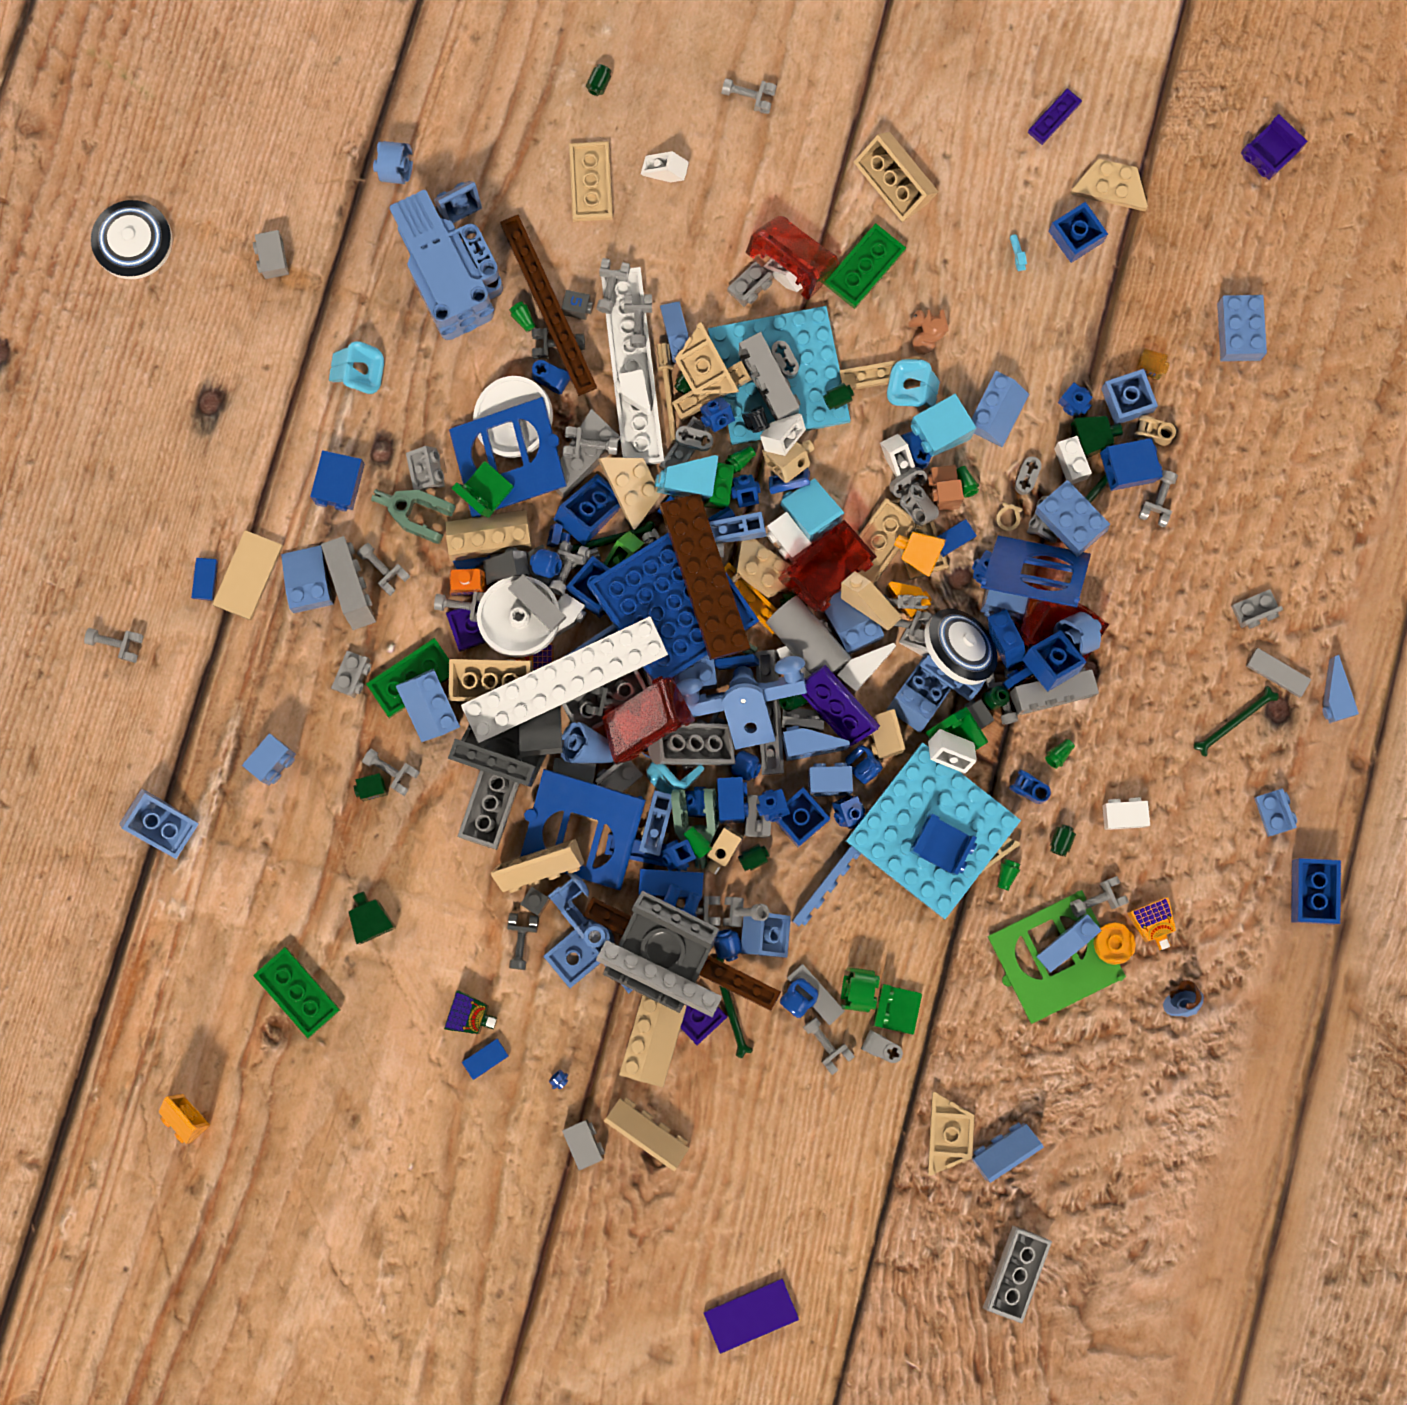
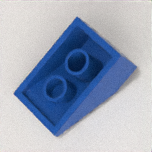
M596 474L559 506L553 520L563 525V528L584 546L608 523L621 507L610 484Z

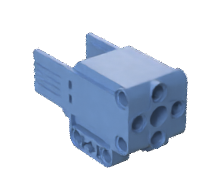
M426 190L419 191L404 200L390 205L389 208L398 225V231L410 253L407 265L413 281L442 338L452 340L491 321L494 316V307L490 300L502 293L503 285L497 264L479 228L474 224H466L455 229L452 221L439 217ZM471 233L476 234V236L473 239L467 238V236ZM490 283H498L495 288L488 287Z

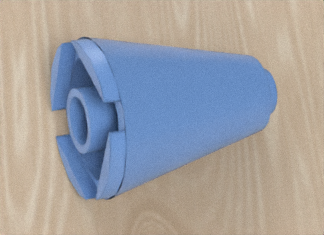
M581 722L571 723L562 735L564 743L561 757L566 762L612 763L619 755L616 743Z

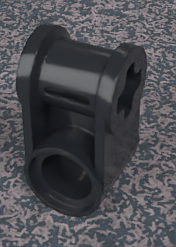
M759 406L742 413L746 428L753 433L770 427L763 407Z

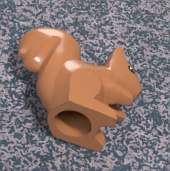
M928 309L926 317L923 311L918 310L912 320L908 322L910 328L922 327L923 332L916 335L912 342L914 350L922 355L932 352V349L936 346L935 342L941 340L946 332L949 331L944 309L940 310L939 315L935 317L932 316L930 309Z

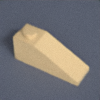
M856 571L842 582L841 599L886 630L891 629L901 620L902 616L874 584Z

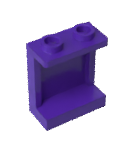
M1278 114L1264 131L1244 147L1241 154L1245 161L1252 164L1262 177L1270 180L1303 149L1308 141Z

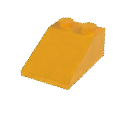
M184 1094L167 1096L163 1100L159 1110L162 1116L160 1119L167 1127L171 1126L176 1132L174 1135L181 1143H192L210 1126Z

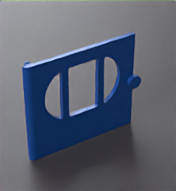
M543 397L449 429L464 485L477 470L472 458V447L477 436L481 433L488 463L498 471L488 429L512 421L523 466L501 474L514 488L497 509L567 486L557 450L559 437L553 434ZM520 419L531 423L538 433L539 449L531 463L521 430ZM468 504L471 517H481V514Z
M998 535L985 576L981 580V588L1078 607L1091 554L1083 552L1076 557L1070 549ZM1034 556H1050V557H1055V558H1058V559H1061V560L1067 562V563L1070 564V565L1062 564V563H1057V562H1052V561H1047V560H1042V559L1031 558V557H1034ZM1024 563L1072 572L1073 575L1071 582L1066 583L1021 574ZM1023 581L1061 588L1063 590H1041L1031 587Z
M543 769L533 809H528L524 814L525 819L529 821L520 857L546 849L543 842V828L547 819L554 813L564 811L555 845L561 844L564 841L571 812L598 820L587 864L586 866L582 865L580 870L574 872V874L578 875L581 879L621 890L646 800L641 796L635 797ZM604 824H607L614 835V852L608 862L594 868L593 864Z

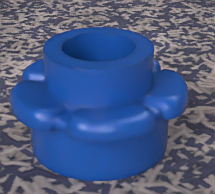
M562 1070L557 1071L549 1080L552 1089H562L568 1082L566 1079L568 1074Z

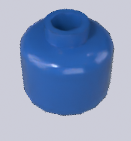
M540 549L531 556L530 565L534 574L552 578L559 574L562 560L558 553Z
M740 751L737 755L734 754L735 764L729 765L731 766L732 775L743 777L745 781H750L752 778L755 779L761 770L759 758L746 751Z
M731 929L718 932L713 945L717 957L726 959V962L736 960L738 954L741 953V941L738 933Z

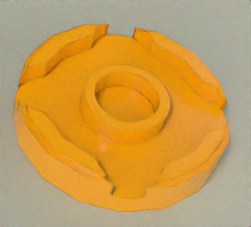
M1116 922L1102 926L1100 928L1102 931L1094 937L1093 943L1098 957L1105 963L1112 965L1128 961L1134 954L1136 947L1133 933L1125 925Z

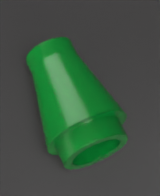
M523 301L509 309L511 312L510 316L526 333L536 327L529 308Z
M748 446L745 449L728 455L725 463L735 465L734 473L741 472L749 461L756 456V453L751 446Z
M961 466L957 468L958 480L961 479L963 496L968 498L979 492V484L967 470V467Z
M1065 739L1047 752L1046 762L1055 769L1062 767L1071 751L1075 748L1074 743L1069 739Z
M694 827L683 834L688 839L694 854L699 859L713 849L710 846L711 843Z
M1005 858L1004 862H1001L997 887L1009 891L1010 886L1021 870L1019 869L1021 864Z

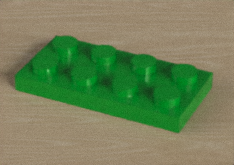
M875 223L828 277L824 285L856 309L906 251V247Z
M433 638L366 683V685L390 719L405 709L396 685L431 669H434L440 684L449 679V658L437 640Z
M284 947L253 975L307 1039L341 1011L287 947Z

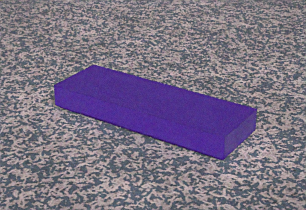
M1067 88L1028 130V134L1043 145L1079 107L1082 100Z

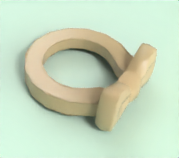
M1003 502L1002 506L1004 507L997 513L996 522L1002 530L1011 531L1020 524L1021 517L1019 512H1022L1023 508ZM1013 509L1016 515V522L1013 526L1006 527L1001 523L1000 517L1003 512Z

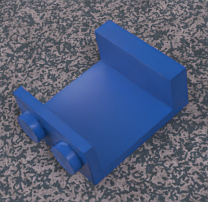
M929 814L910 852L952 875H958L959 872L963 873L967 866L965 860L968 854L972 855L977 846V843H975L977 837L969 836L939 820L940 817Z

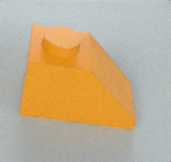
M893 581L887 585V589L893 598H898V595H923L929 598L921 600L922 606H928L926 609L900 608L908 621L915 617L917 610L924 612L932 605L930 603L932 601L927 591H922L920 587Z

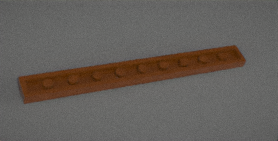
M519 215L500 221L503 232L577 395L581 396L597 389V385Z
M592 897L583 914V917L603 925L605 928L623 936L632 917ZM708 956L700 972V976L769 1011H772L781 994V991L711 956Z

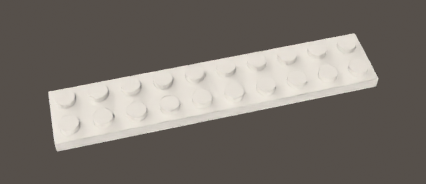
M637 267L630 268L627 282L616 280L611 298L614 307L611 314H606L622 456L623 458H644L646 465L660 464L664 461L647 317L646 313H642V335L646 337V347L633 348L630 346V337L634 335V313H624V294H632V305H644L641 268ZM601 276L604 296L608 278ZM637 370L643 371L651 414L646 415L623 400L622 393H617L615 382L619 381L618 374Z
M650 616L462 704L461 707L478 743H481L667 656L668 652Z

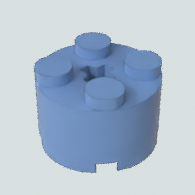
M379 141L377 144V160H374L373 170L378 173L379 181L406 184L405 181L408 182L410 180L413 161H409V154L412 155L410 144Z
M1078 612L1056 623L1053 634L1061 630L1078 652L1084 656L1100 648V630L1102 627L1097 619L1094 620L1085 612Z

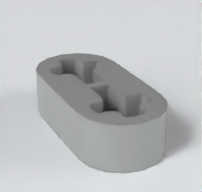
M776 341L772 346L771 353L775 360H777L783 376L788 379L794 378L798 373V362L786 342ZM777 347H780L781 349H785V350H784V356H785L784 358L782 357V355H781L780 353H777V354H776V352H777ZM786 361L788 362L790 367L794 366L793 372L790 373L789 370L785 371Z
M681 426L676 431L675 439L681 446L699 451H708L713 445V437L706 431L688 426ZM686 431L687 436L693 437V439L686 438L685 441L681 440L682 437L679 434H683V432ZM703 437H707V441L710 443L702 446L701 442L695 440V438L702 440Z
M1028 457L1025 459L1015 482L1017 493L1027 495L1033 489L1041 470V462L1038 458ZM1033 462L1035 463L1034 467L1037 469H1033L1031 474L1027 473L1029 470L1027 465ZM1026 477L1028 478L1027 485L1030 487H1026L1024 490L1019 482L1023 483Z
M919 467L911 468L890 483V491L896 497L901 498L908 494L909 488L912 485L922 487L927 481V474ZM916 474H919V476H918L919 480L916 481V480H915V478H916L915 475H916ZM901 484V485H902V486H901V489H902V490H901V491H898V489H899V488H898V485Z

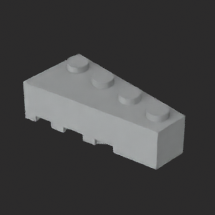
M759 332L740 342L738 356L745 365L775 421L798 414L801 403L797 395H793L790 383L783 376L781 368L773 357L762 333Z
M591 409L580 426L582 428L581 439L606 442L610 438H618L619 445L621 443L620 436ZM573 438L569 446L576 447L577 438ZM581 447L579 458L562 456L560 461L567 486L555 491L565 499L600 464L598 459L606 458L609 455L606 449Z
M342 536L321 544L343 614L352 630L375 623L376 620L371 609L372 601L369 594L365 592V588H367L363 576L360 577L358 572L361 571L357 559L354 560L352 555L355 554L352 542L348 543L346 538Z
M1082 668L1077 675L1048 692L1038 680L1029 684L1015 685L1014 689L1010 692L1017 716L1094 697L1099 694L1093 670L1086 671V668Z

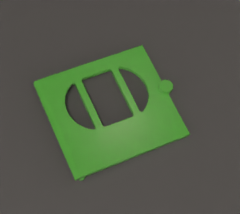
M1082 890L987 936L1006 973L1002 978V983L1007 987H1013L1031 1024L1126 978L1120 964H1108L1098 957L1093 944L1094 938L1087 943L1086 952L1082 960L1076 952L1071 956L1074 965L1052 976H1049L1045 966L1036 957L1038 952L1028 931L1049 920H1053L1059 934L1061 935L1066 930L1060 920V916L1068 917L1075 922L1080 918L1073 914L1070 902L1080 899L1082 902L1086 901L1087 899ZM1091 907L1086 909L1085 915L1088 914L1096 925L1101 928ZM1020 936H1022L1042 976V980L1028 976L1019 967L1015 956V946Z

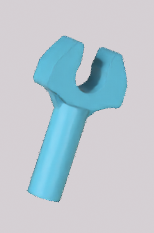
M1016 234L1011 235L1010 241L1015 254L1017 271L1026 270L1025 264H1027L1025 252L1021 250L1018 236Z

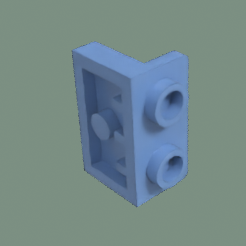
M1283 788L1254 798L1268 837L1297 828L1296 815L1294 812H1291L1289 807L1290 798Z

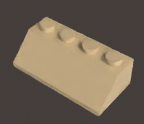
M890 132L878 134L854 161V164L902 222H905L925 207L939 192Z
M526 510L491 515L489 518L482 516L446 522V539L451 562L487 557L497 553L503 554L508 548H517L520 551L532 550Z
M449 659L448 701H471L533 671L532 661Z
M576 839L498 864L491 872V875L502 892L509 890L510 893L522 889L521 886L529 884V887L541 883V879L547 877L549 880L560 877V873L566 871L569 874L577 872L583 865L584 860Z
M644 995L642 996L619 1075L664 1087L687 1005H684L681 1012L678 1013Z
M620 1098L604 1122L668 1168L675 1171L689 1150L687 1146L688 1141L680 1135H677V1137L669 1133L671 1129L660 1122L657 1125L652 1121L653 1116L645 1110L642 1112L634 1108L636 1104L628 1098L624 1100Z

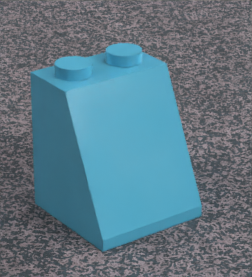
M956 393L914 416L911 421L913 433L916 436L919 435L924 451L926 453L929 452L931 457L969 441L976 430L975 424Z
M713 455L665 468L655 478L657 493L678 497L700 494L702 501L712 497L718 456Z
M815 478L810 481V485L799 487L795 492L789 491L782 497L783 500L780 506L791 516L811 543L842 522L843 510Z

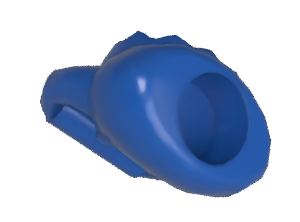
M859 745L845 760L847 766H852V774L863 784L869 783L883 769L882 764L875 759L873 752L864 745ZM865 751L867 757L857 764L856 767H853L851 764Z
M798 978L790 984L787 992L781 997L780 1004L795 1017L801 1018L817 1002L818 990L804 978ZM798 984L813 998L808 1001L807 998L795 990L796 985Z

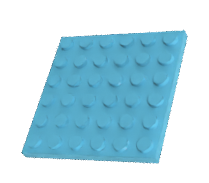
M826 306L708 328L709 337L727 369L741 361L738 356L739 343L759 332L762 333L770 350H772V346L776 341L786 342L799 365L797 375L794 378L788 379L793 395L796 394L801 403L798 414H802L806 428L805 431L850 423L847 404L836 410L834 408L829 410L823 399V395L827 394L826 391L842 384ZM777 347V352H776V354H777V353H780V354L782 355V357L784 358V357H785V356H784V350H785V349H781L780 347ZM786 361L785 371L789 370L790 373L793 372L794 366L790 367L788 362ZM753 380L739 387L738 390L740 392L729 393L722 397L730 404L735 418L734 422L727 425L731 445L761 440L760 435L763 431L753 433L748 430L743 421L742 413L761 406L764 408L767 422L770 424L775 421Z
M921 743L845 842L941 918L946 919L1021 820L961 772L930 760L929 747ZM929 814L940 817L939 820L969 836L977 837L975 841L977 846L972 855L968 854L965 860L967 866L963 873L959 872L958 875H952L910 852Z

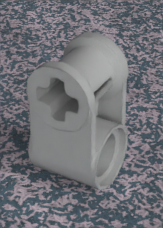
M912 485L909 488L908 494L900 499L902 508L907 511L914 523L919 526H923L939 516L937 506L927 496L924 489L918 485Z
M872 1030L869 1031L861 1047L862 1050L890 1063H897L903 1055L900 1046ZM897 1048L898 1057L890 1059V1054L887 1053L888 1049Z

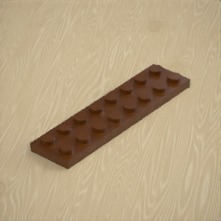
M700 494L660 503L659 506L709 659L714 660L749 650L750 645Z

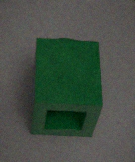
M378 773L355 779V795L360 797V800L363 802L387 795L382 774Z

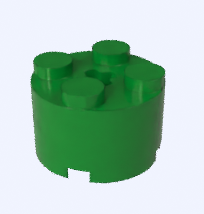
M847 967L846 971H849V975H844L841 990V999H845V1005L841 1004L842 1009L867 1013L871 1009L875 1010L877 1005V997H874L875 988L879 987L880 977L875 975L873 970Z

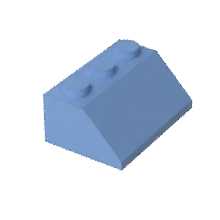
M995 371L971 418L976 426L974 434L1003 447L1029 393L1014 379Z
M434 669L396 685L421 742L442 736L460 727Z
M1019 1122L1009 1128V1133L1004 1136L999 1134L991 1140V1145L986 1148L983 1145L973 1152L972 1161L986 1181L993 1182L1044 1148L1027 1124H1020Z

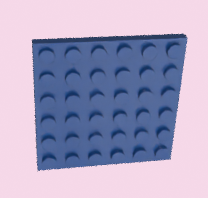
M668 533L588 582L587 586L618 631L651 616L668 652L667 656L643 667L657 688L708 655ZM726 573L746 631L757 624L759 619Z

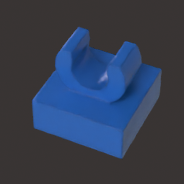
M555 523L550 527L546 546L555 548L562 541L569 542L571 534L562 532L563 525Z

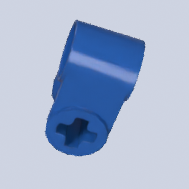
M538 360L532 366V376L537 383L542 384L557 394L563 393L570 381L567 371L557 368L544 360ZM545 370V373L541 372V374H538V371Z
M913 431L902 434L901 437L908 444L915 467L927 468L931 455L929 452L926 453L924 451L919 435L916 436Z
M1023 770L1018 771L1019 775L1014 784L1009 786L1010 790L1036 804L1045 803L1051 795L1048 785ZM1043 789L1046 794L1045 798H1038L1035 795V790Z

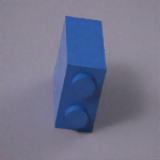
M1152 438L1108 446L1100 452L1110 491L1154 483L1163 477L1162 466L1157 458V448L1153 444Z
M322 450L310 495L315 505L321 507L331 505L335 506L336 510L344 512L347 509L353 510L365 466L363 460Z
M1007 609L987 617L990 636L1007 671L1024 665L1025 663L1022 661L1025 656L1024 642Z

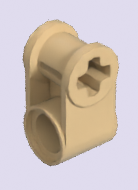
M1140 416V424L1137 432L1134 433V437L1139 440L1152 438L1153 443L1166 446L1173 440L1176 429L1171 423L1160 421L1150 416ZM1167 431L1170 437L1165 438L1160 432Z

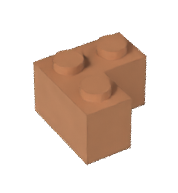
M956 465L932 467L929 474H927L928 487L931 486L932 494L929 495V498L937 506L938 511L959 509L964 497L961 479L958 480Z

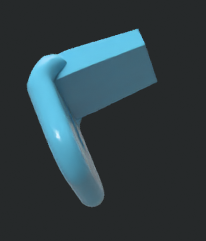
M359 341L352 342L348 345V348L333 353L329 381L343 382L347 387L367 394H373L381 386L384 368L383 354L374 346ZM354 362L365 363L368 367V373L364 375L353 367Z
M903 359L898 361L891 369L887 398L891 404L896 406L920 407L925 405L930 408L936 405L940 381L927 361ZM909 378L921 381L920 387L905 389L904 382Z
M651 762L646 770V774L659 792L671 794L673 789L686 790L705 768L699 765L680 781L665 764H654Z

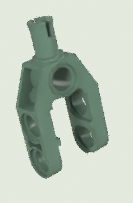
M375 489L373 492L375 495H372L371 501L386 506L389 514L404 531L437 544L441 543L444 534L435 532L424 524L421 526L413 523L408 519V516L411 514L415 503L447 516L453 515L456 508L455 505L421 490L396 491L391 496ZM399 503H407L406 509H397Z
M714 788L703 789L705 790L703 813H706L707 826L700 824L696 826L689 825L685 790H672L671 803L674 830L681 842L687 840L683 834L694 827L712 843L719 826L717 796ZM695 855V868L699 869V865H701V869L706 868L708 864L707 856L704 855L699 859Z

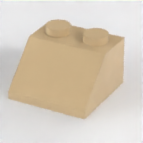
M895 709L872 716L880 725L878 730L870 734L873 741L870 744V748L874 756L876 755L877 760L901 755L905 750Z

